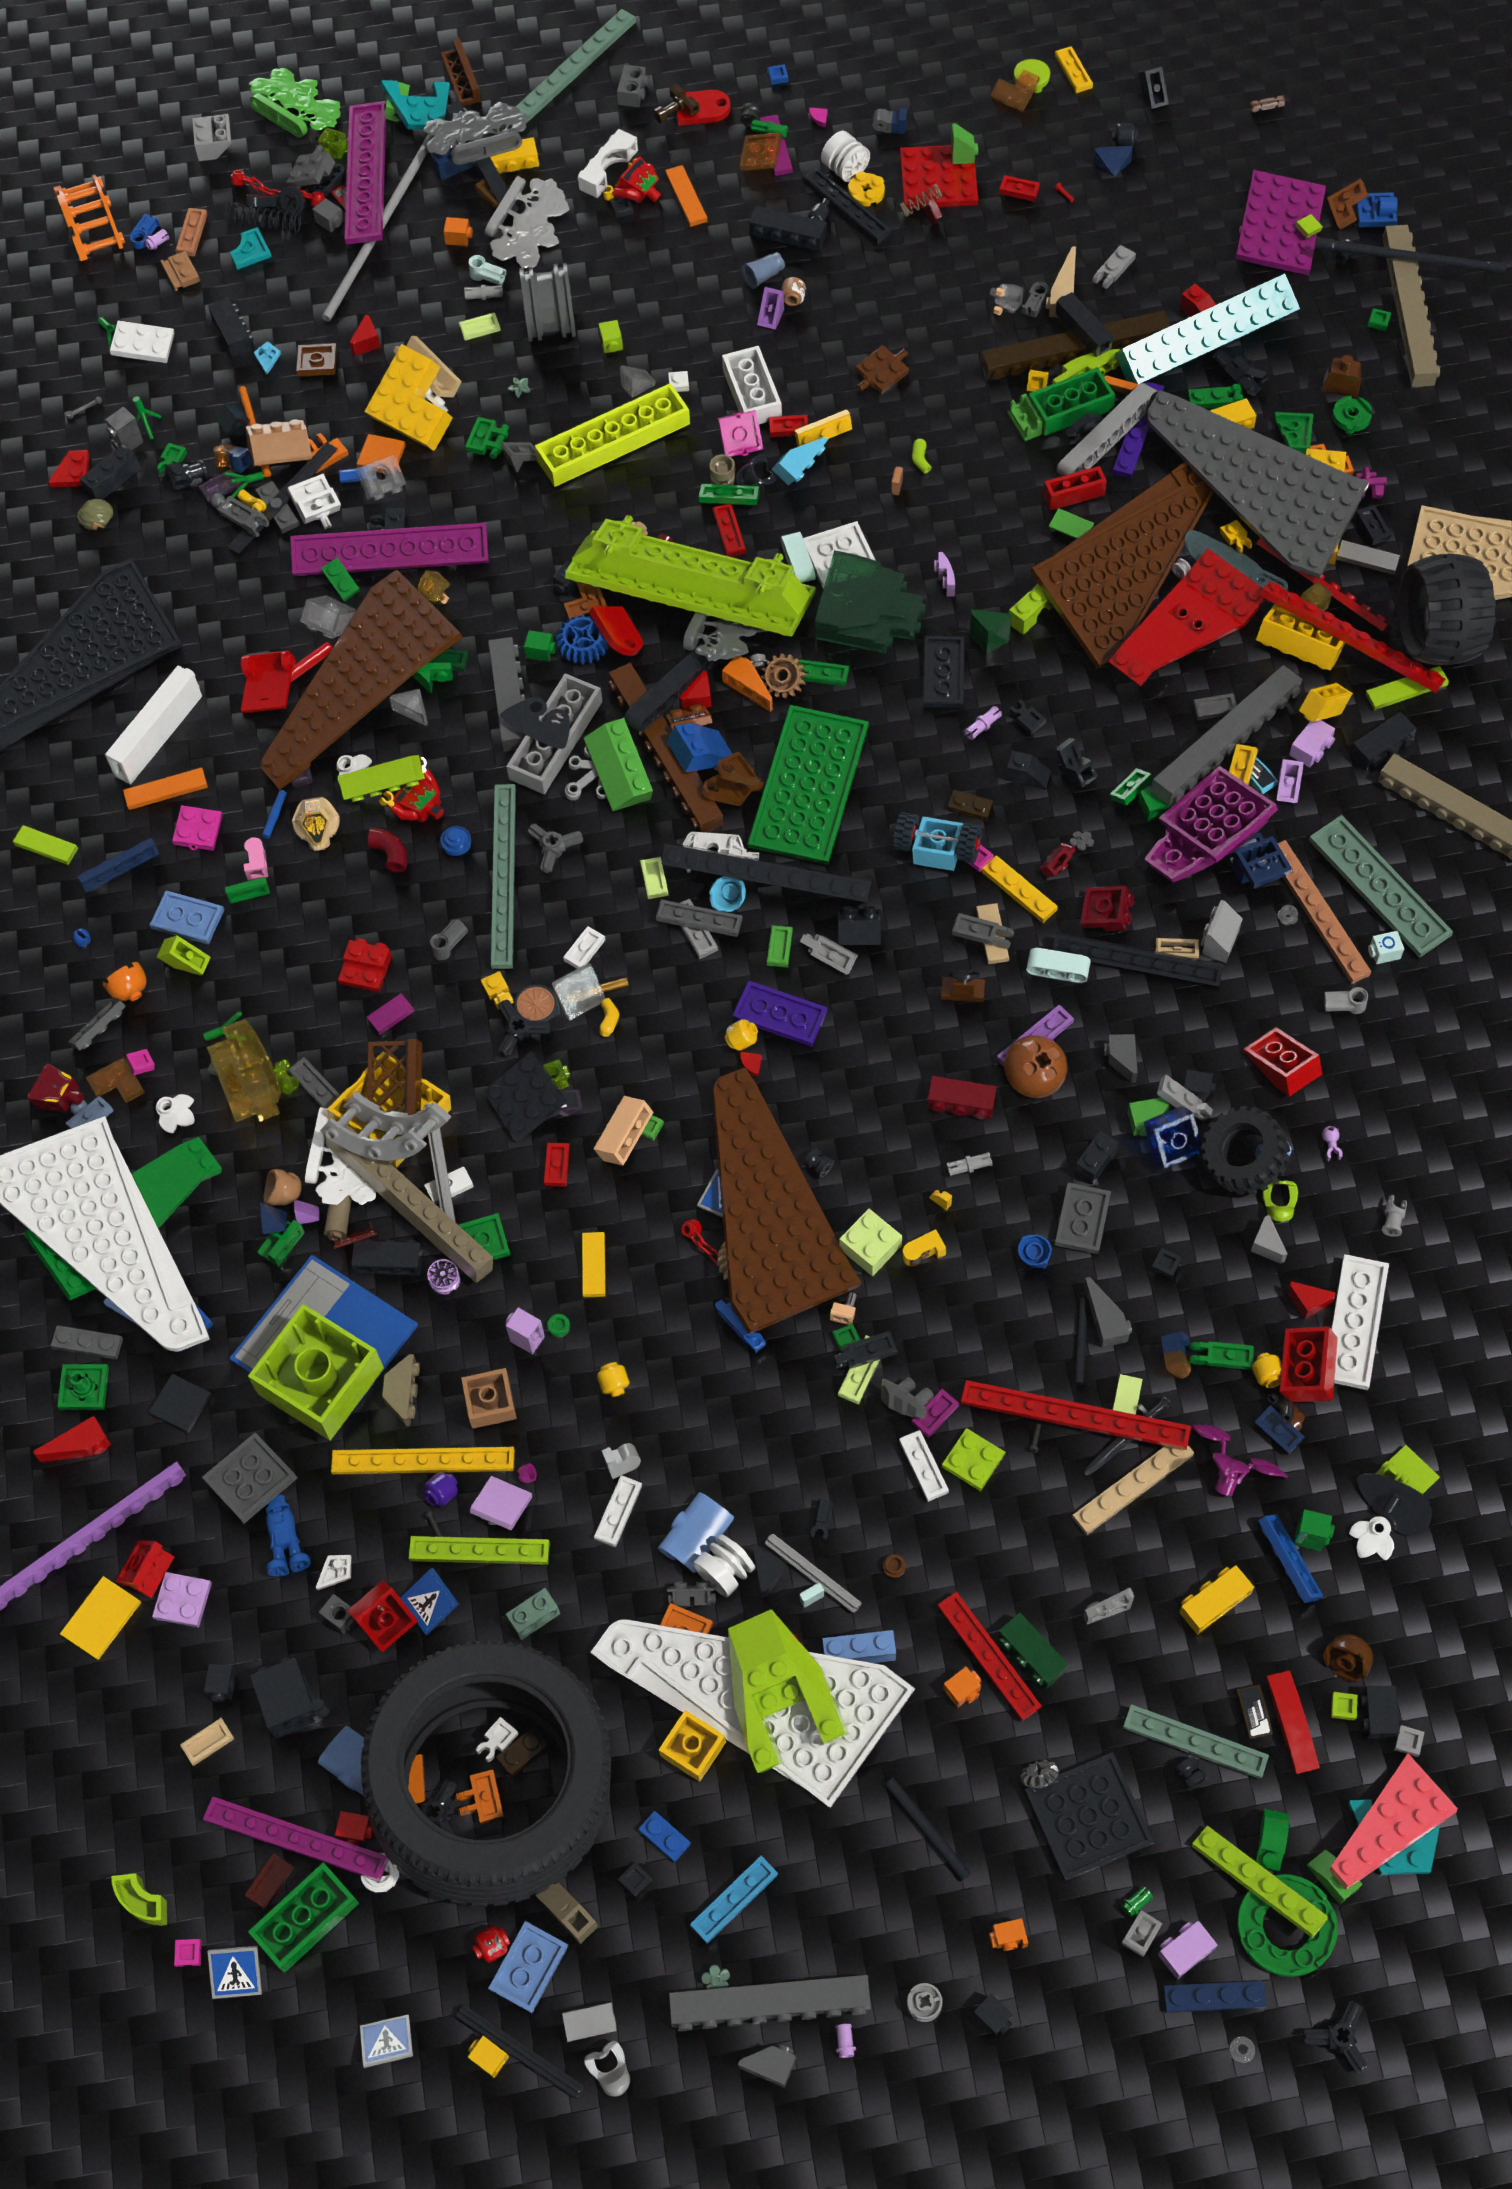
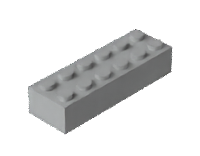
M565 673L546 703L547 710L544 715L539 717V720L545 721L548 712L554 709H561L567 712L570 719V731L566 747L564 749L555 748L526 735L506 766L509 780L545 794L602 703L601 688ZM555 713L551 716V721L555 724H559L564 720V716L561 713Z

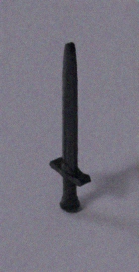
M1162 1396L1159 1404L1154 1406L1149 1412L1143 1405H1138L1137 1410L1142 1413V1416L1156 1418L1164 1409L1172 1407L1173 1402L1170 1397ZM1117 1437L1086 1467L1083 1474L1089 1475L1098 1470L1133 1439Z

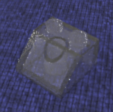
M329 596L306 599L300 622L306 624V627L311 630L323 632L325 637L335 638L341 636L357 610Z

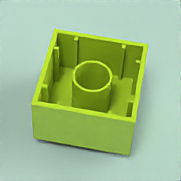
M302 1304L250 1372L248 1378L259 1396L331 1441L384 1367L375 1348Z

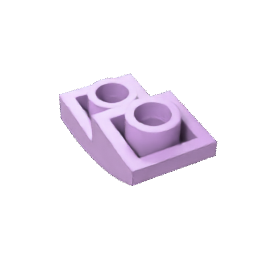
M939 552L938 560H934V572H938V580H943V588H946L947 596H955V578L952 567L944 553Z

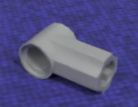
M1360 987L1353 988L1351 991L1324 992L1325 1011H1350L1353 1014H1360L1366 1009L1368 993ZM1354 999H1359L1362 1002H1355Z

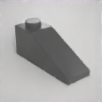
M1090 1277L1086 1278L1084 1288L1101 1347L1128 1342L1129 1335L1132 1333L1130 1321L1125 1320L1124 1313Z

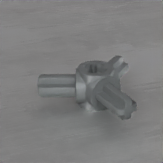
M532 824L528 829V833L539 841V846L542 848L541 852L544 856L540 869L545 873L552 872L555 859L559 858L566 851V847L583 842L580 831L561 836L557 832H546L537 824Z

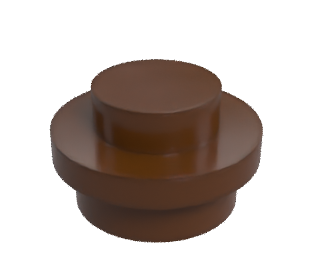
M889 1555L883 1562V1571L891 1578L902 1576L906 1570V1562L899 1555Z

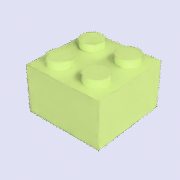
M868 1209L839 1239V1246L848 1257L873 1276L902 1246V1235L872 1210Z

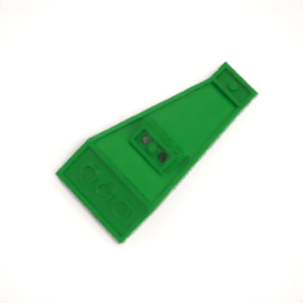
M197 1137L178 1145L131 1175L159 1229L202 1181L221 1174L222 1168L202 1140ZM29 1229L25 1230V1237L69 1301L96 1289Z

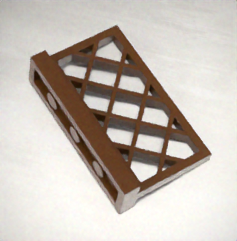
M417 1039L368 1042L367 1099L380 1106L382 1111L385 1110L381 1106L389 1098L396 1104L391 1111H397L400 1108L404 1113H408V1115L421 1111L422 1042ZM399 1046H406V1054L399 1060L393 1052ZM374 1047H383L387 1051L379 1061L374 1057ZM391 1055L398 1063L388 1071L382 1063ZM380 1066L387 1074L378 1082L374 1078V1071ZM402 1066L405 1069V1076L398 1081L392 1074ZM391 1077L397 1084L388 1093L381 1085ZM401 1087L405 1091V1097L398 1103L392 1095ZM378 1088L386 1094L379 1103L373 1099V1093Z

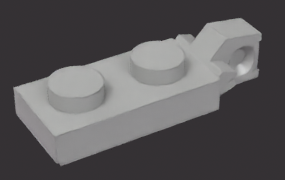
M803 934L800 941L810 947L808 951L812 956L845 974L850 973L858 956L818 934L815 937L810 934Z
M1164 1075L1161 1077L1157 1095L1188 1117L1194 1116L1201 1121L1211 1117L1213 1111L1211 1107L1206 1103H1202L1201 1099L1169 1076Z

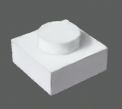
M687 371L668 373L669 383L672 384L677 392L689 391Z

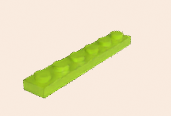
M411 1536L409 1560L420 1562L548 1565L550 1542L547 1539Z
M1206 1826L1192 1843L1194 1849L1311 1938L1317 1934L1327 1921L1328 1916L1209 1826Z

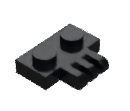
M1087 413L1073 422L1072 426L1066 429L1065 434L1076 437L1083 432H1091L1103 420L1101 414Z

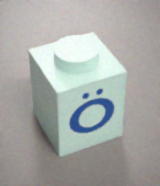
M1398 931L1373 936L1368 950L1370 956L1374 957L1376 964L1401 959L1404 947Z

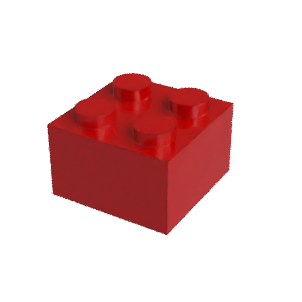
M384 1580L347 1610L353 1620L381 1652L385 1651L418 1622L392 1587Z

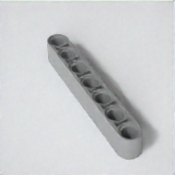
M1144 383L1139 384L1060 461L1057 473L1065 476L1090 469L1148 412L1158 391Z

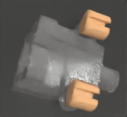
M1002 284L997 289L992 288L990 295L996 297L995 303L998 305L994 307L995 311L993 313L1001 315L1004 309L1014 313L1022 304L1024 288L1014 284Z

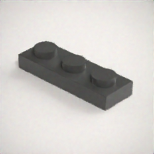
M273 481L255 489L259 498L266 505L270 502L272 508L281 506V499L274 498L279 493V490ZM288 504L273 517L282 534L300 526L298 519Z
M112 999L68 1043L77 1050L87 1048L92 1043L91 1039L95 1035L103 1033L107 1028L106 1025L111 1020L117 1019L126 1006L121 1000Z
M57 1325L51 1347L55 1350L117 1360L123 1338L118 1335Z

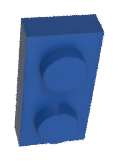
M656 1811L639 1828V1831L674 1863L691 1845V1842Z

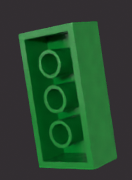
M1097 367L1031 392L1028 398L1043 420L1042 433L1046 436L1072 426L1073 422L1087 413L1104 414L1114 409L1115 393Z
M323 1862L248 1932L279 1969L285 1973L350 1913L359 1902Z

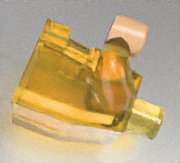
M426 570L420 579L418 591L428 601H440L446 604L449 597L443 592L449 587L450 583L439 572Z

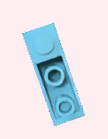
M824 437L789 450L771 470L787 485H790L793 481L797 483L804 476L802 471L805 468L809 469L815 462L813 459L815 455L819 456L825 450L823 445L828 439Z

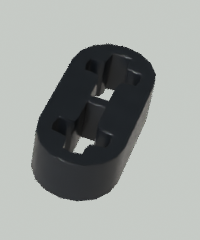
M247 194L245 205L278 206V196Z

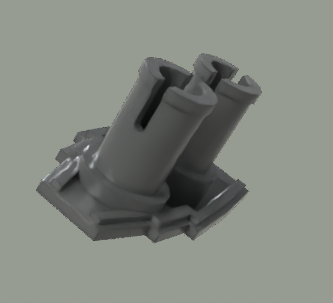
M909 1377L904 1378L898 1385L884 1378L882 1379L881 1400L887 1407L905 1416L925 1419L926 1407L924 1405L933 1399V1393L930 1389L923 1388L915 1396L911 1395L909 1392L915 1389V1383Z

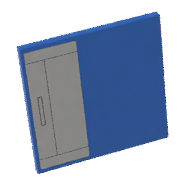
M311 1255L229 1359L250 1373L302 1304L375 1348L384 1369L418 1327V1324Z

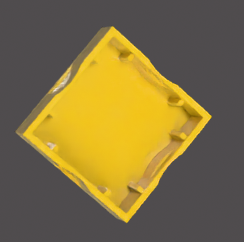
M382 1052L376 1059L379 1061L386 1053ZM389 1056L382 1065L390 1071L398 1062ZM379 1066L374 1071V1078L379 1082L387 1073ZM400 1066L392 1075L400 1081L405 1076V1069ZM368 1067L358 1081L347 1088L327 1109L328 1119L333 1118L337 1122L347 1112L343 1105L356 1091L367 1099ZM389 1077L381 1086L389 1093L397 1083ZM422 1079L421 1111L424 1110V1105L436 1102L448 1113L451 1110L450 1095L429 1081ZM399 1087L392 1097L399 1103L405 1097V1091ZM380 1088L373 1093V1099L377 1103L386 1096ZM389 1098L381 1107L390 1113L396 1104ZM355 1116L347 1123L358 1134L366 1126L365 1122ZM375 1129L367 1138L380 1140L387 1132ZM404 1159L388 1162L397 1168Z

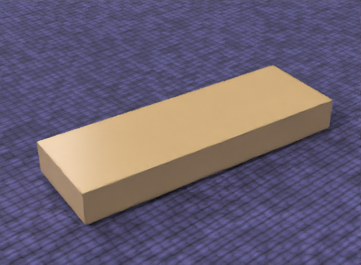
M997 903L976 907L978 918L999 923L1002 926ZM996 933V937L1005 939V937L1000 936L998 933ZM984 943L988 964L1009 961L1007 949L996 947L994 944Z

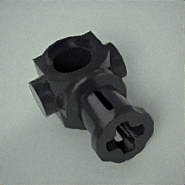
M202 460L190 466L182 462L172 463L165 470L170 484L175 491L188 487L195 478H206L208 476L205 463Z

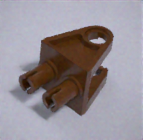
M735 752L718 762L715 770L719 774L706 780L701 787V792L710 800L741 806L751 792H762L765 785L764 782H761L762 779H758L754 773L752 765L745 761L740 752Z

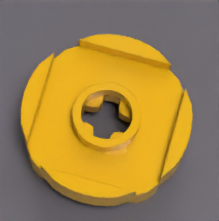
M863 171L858 172L848 184V194L862 206H871V203L874 202L877 204L883 199L885 194L884 180L882 177Z

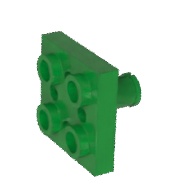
M62 1364L58 1398L59 1410H104L109 1372L108 1365Z

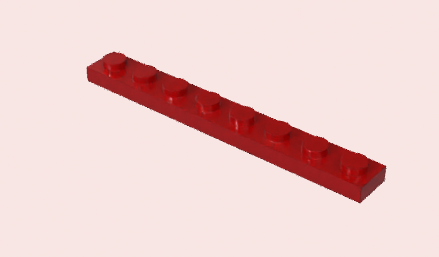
M1261 538L1256 544L1284 562ZM1297 571L1387 634L1392 628L1387 624L1389 620L1380 614L1377 617L1371 613L1372 608L1364 603L1361 606L1355 602L1357 598L1347 592L1344 595L1340 592L1341 587L1333 581L1330 583L1324 581L1325 576L1323 574L1319 579Z

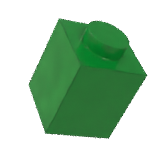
M529 630L524 646L526 658L549 662L551 654H555L556 642H553L552 634Z

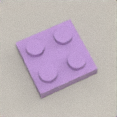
M165 1572L152 1617L157 1620L199 1628L211 1588V1581Z

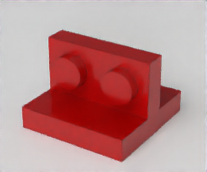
M138 1540L115 1582L122 1586H130L148 1598H152L174 1556L161 1549L162 1545L156 1541Z

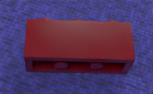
M932 1076L927 1108L936 1112H953L959 1116L971 1115L978 1119H992L997 1086Z

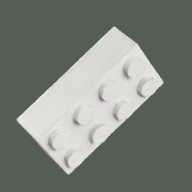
M759 346L722 355L723 371L739 412L756 410L759 424L769 422V417L782 416L781 401Z

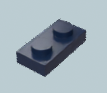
M1271 1405L1255 1421L1261 1429L1289 1454L1305 1438L1293 1425L1284 1423L1281 1420V1415Z

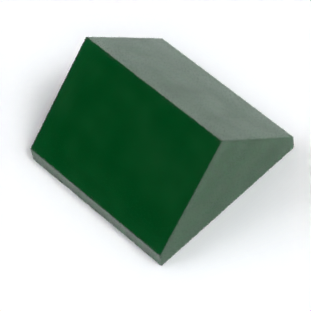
M971 609L969 636L986 654H989L1009 641L1012 614Z

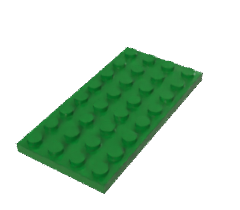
M790 705L749 838L748 848L824 865L829 864L869 727L868 721Z

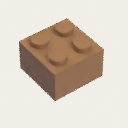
M506 1368L461 1378L472 1429L517 1419Z

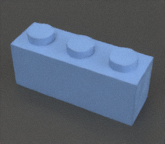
M893 1630L823 1638L824 1655L868 1663L896 1661Z

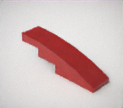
M1290 1670L1267 1675L1266 1678L1276 1718L1281 1725L1286 1748L1289 1749L1294 1773L1299 1774L1320 1768L1307 1720Z

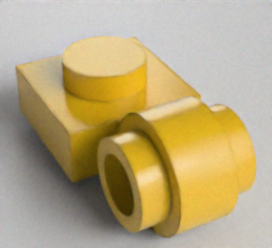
M500 971L481 979V984L489 999H493L498 1010H500L498 1004L508 999L511 1004L514 1003Z

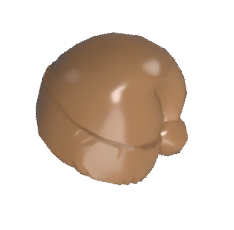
M281 1169L270 1170L266 1179L264 1204L283 1206L294 1202L301 1193L302 1185L300 1178L294 1173H286Z

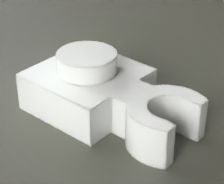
M500 1717L484 1734V1738L488 1741L481 1743L477 1747L476 1753L479 1755L483 1750H489L490 1753L487 1755L486 1761H492L495 1756V1750L504 1751L518 1736V1731Z

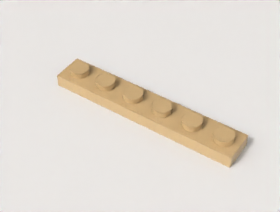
M1168 1446L1163 1447L1073 1514V1520L1088 1535L1190 1459L1194 1452L1189 1446H1187V1450Z

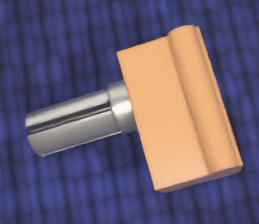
M852 1292L849 1293L846 1305L834 1302L830 1314L831 1321L847 1325L853 1323L856 1309L853 1307L856 1299L855 1293L853 1297Z

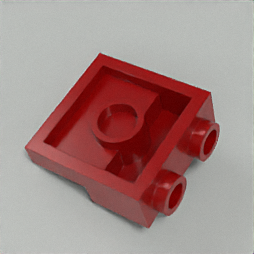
M357 938L355 941L349 940L343 957L344 964L338 979L339 984L380 992L392 957L390 949L383 943L371 945L361 938Z

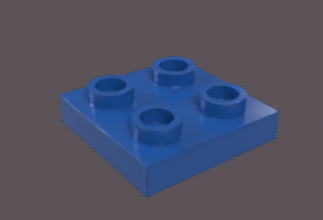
M1368 193L1367 198L1356 203L1359 227L1397 225V197H1394V193Z

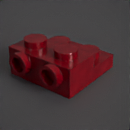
M1127 886L1086 888L1080 922L1083 928L1103 927L1105 931H1125L1126 925L1131 923V914L1128 911L1129 907L1134 904L1133 894L1129 892Z

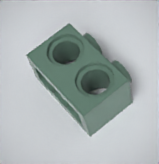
M545 1588L506 1613L508 1622L520 1640L560 1615L558 1606Z

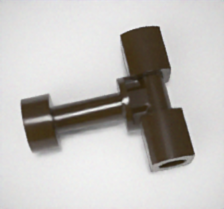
M675 84L669 89L673 103L665 108L657 107L653 110V115L658 123H662L667 120V115L676 109L679 111L685 109L693 116L700 111V106L693 97L686 96V92L681 86Z

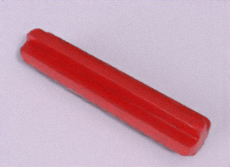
M326 642L295 664L292 670L291 682L327 657L332 650V646Z

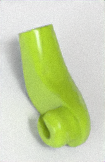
M917 439L913 443L912 461L926 474L932 468L925 460L926 442L923 439Z

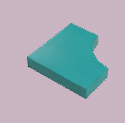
M258 227L240 233V245L230 252L237 270L272 257Z

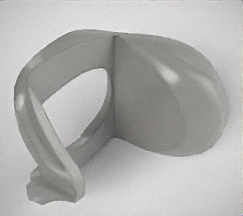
M611 2041L604 2046L601 2052H592L584 2058L587 2070L599 2081L607 2095L620 2096L628 2089L630 2076L625 2064L624 2051L617 2041ZM611 2050L617 2058V2066L609 2072H600L595 2065L594 2059L606 2057Z

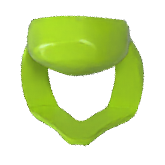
M1279 1180L1275 1184L1288 1185L1290 1193L1289 1203L1286 1206H1276L1272 1203L1271 1191L1273 1183L1267 1185L1269 1189L1262 1192V1198L1266 1206L1267 1215L1275 1221L1285 1222L1293 1217L1294 1207L1298 1199L1297 1185L1292 1181Z

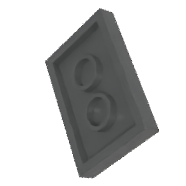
M1067 1183L1055 1246L1099 1254L1111 1191Z

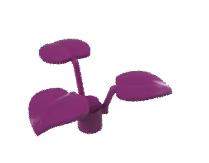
M1206 1424L1191 1426V1429L1193 1428L1203 1437L1221 1443V1453L1213 1454V1459L1220 1469L1218 1472L1219 1479L1215 1490L1219 1493L1232 1496L1237 1483L1241 1484L1242 1479L1251 1469L1288 1479V1475L1277 1465L1267 1460L1251 1458L1250 1464L1246 1465L1242 1461L1225 1455L1226 1441H1230L1231 1437L1224 1430Z

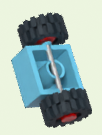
M905 812L899 814L897 826L895 827L896 832L894 833V847L898 850L913 851L914 864L954 871L957 860L976 862L981 845L982 826L923 817L919 827V815Z

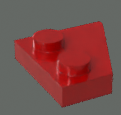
M69 451L50 478V487L82 486L80 478L89 472V451Z

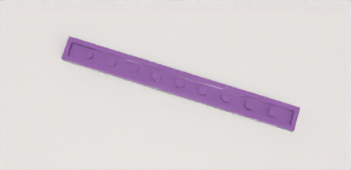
M177 1461L1 1585L0 1610L6 1607L7 1602L14 1597L23 1595L28 1587L43 1581L49 1572L64 1566L67 1562L66 1560L73 1555L81 1554L90 1543L102 1539L111 1528H116L123 1524L128 1516L140 1512L145 1504L160 1498L166 1489L178 1485L186 1474Z

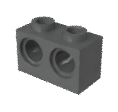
M624 65L617 89L618 105L640 106L641 100L645 98L644 88L649 83L646 67Z

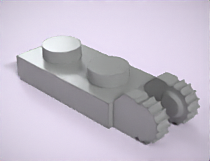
M1120 245L1094 275L1093 282L1097 284L1103 277H1106L1102 287L1107 289L1133 262L1136 253Z

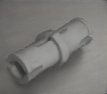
M502 285L464 287L465 300H486V298L503 297Z
M987 1152L973 1157L968 1155L965 1156V1159L946 1164L949 1175L952 1176L967 1171L971 1173L974 1172V1169L992 1166L990 1153Z

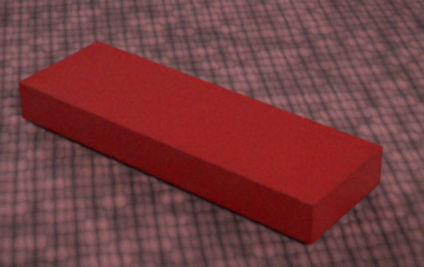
M732 504L713 507V514L726 556L733 557L746 554Z

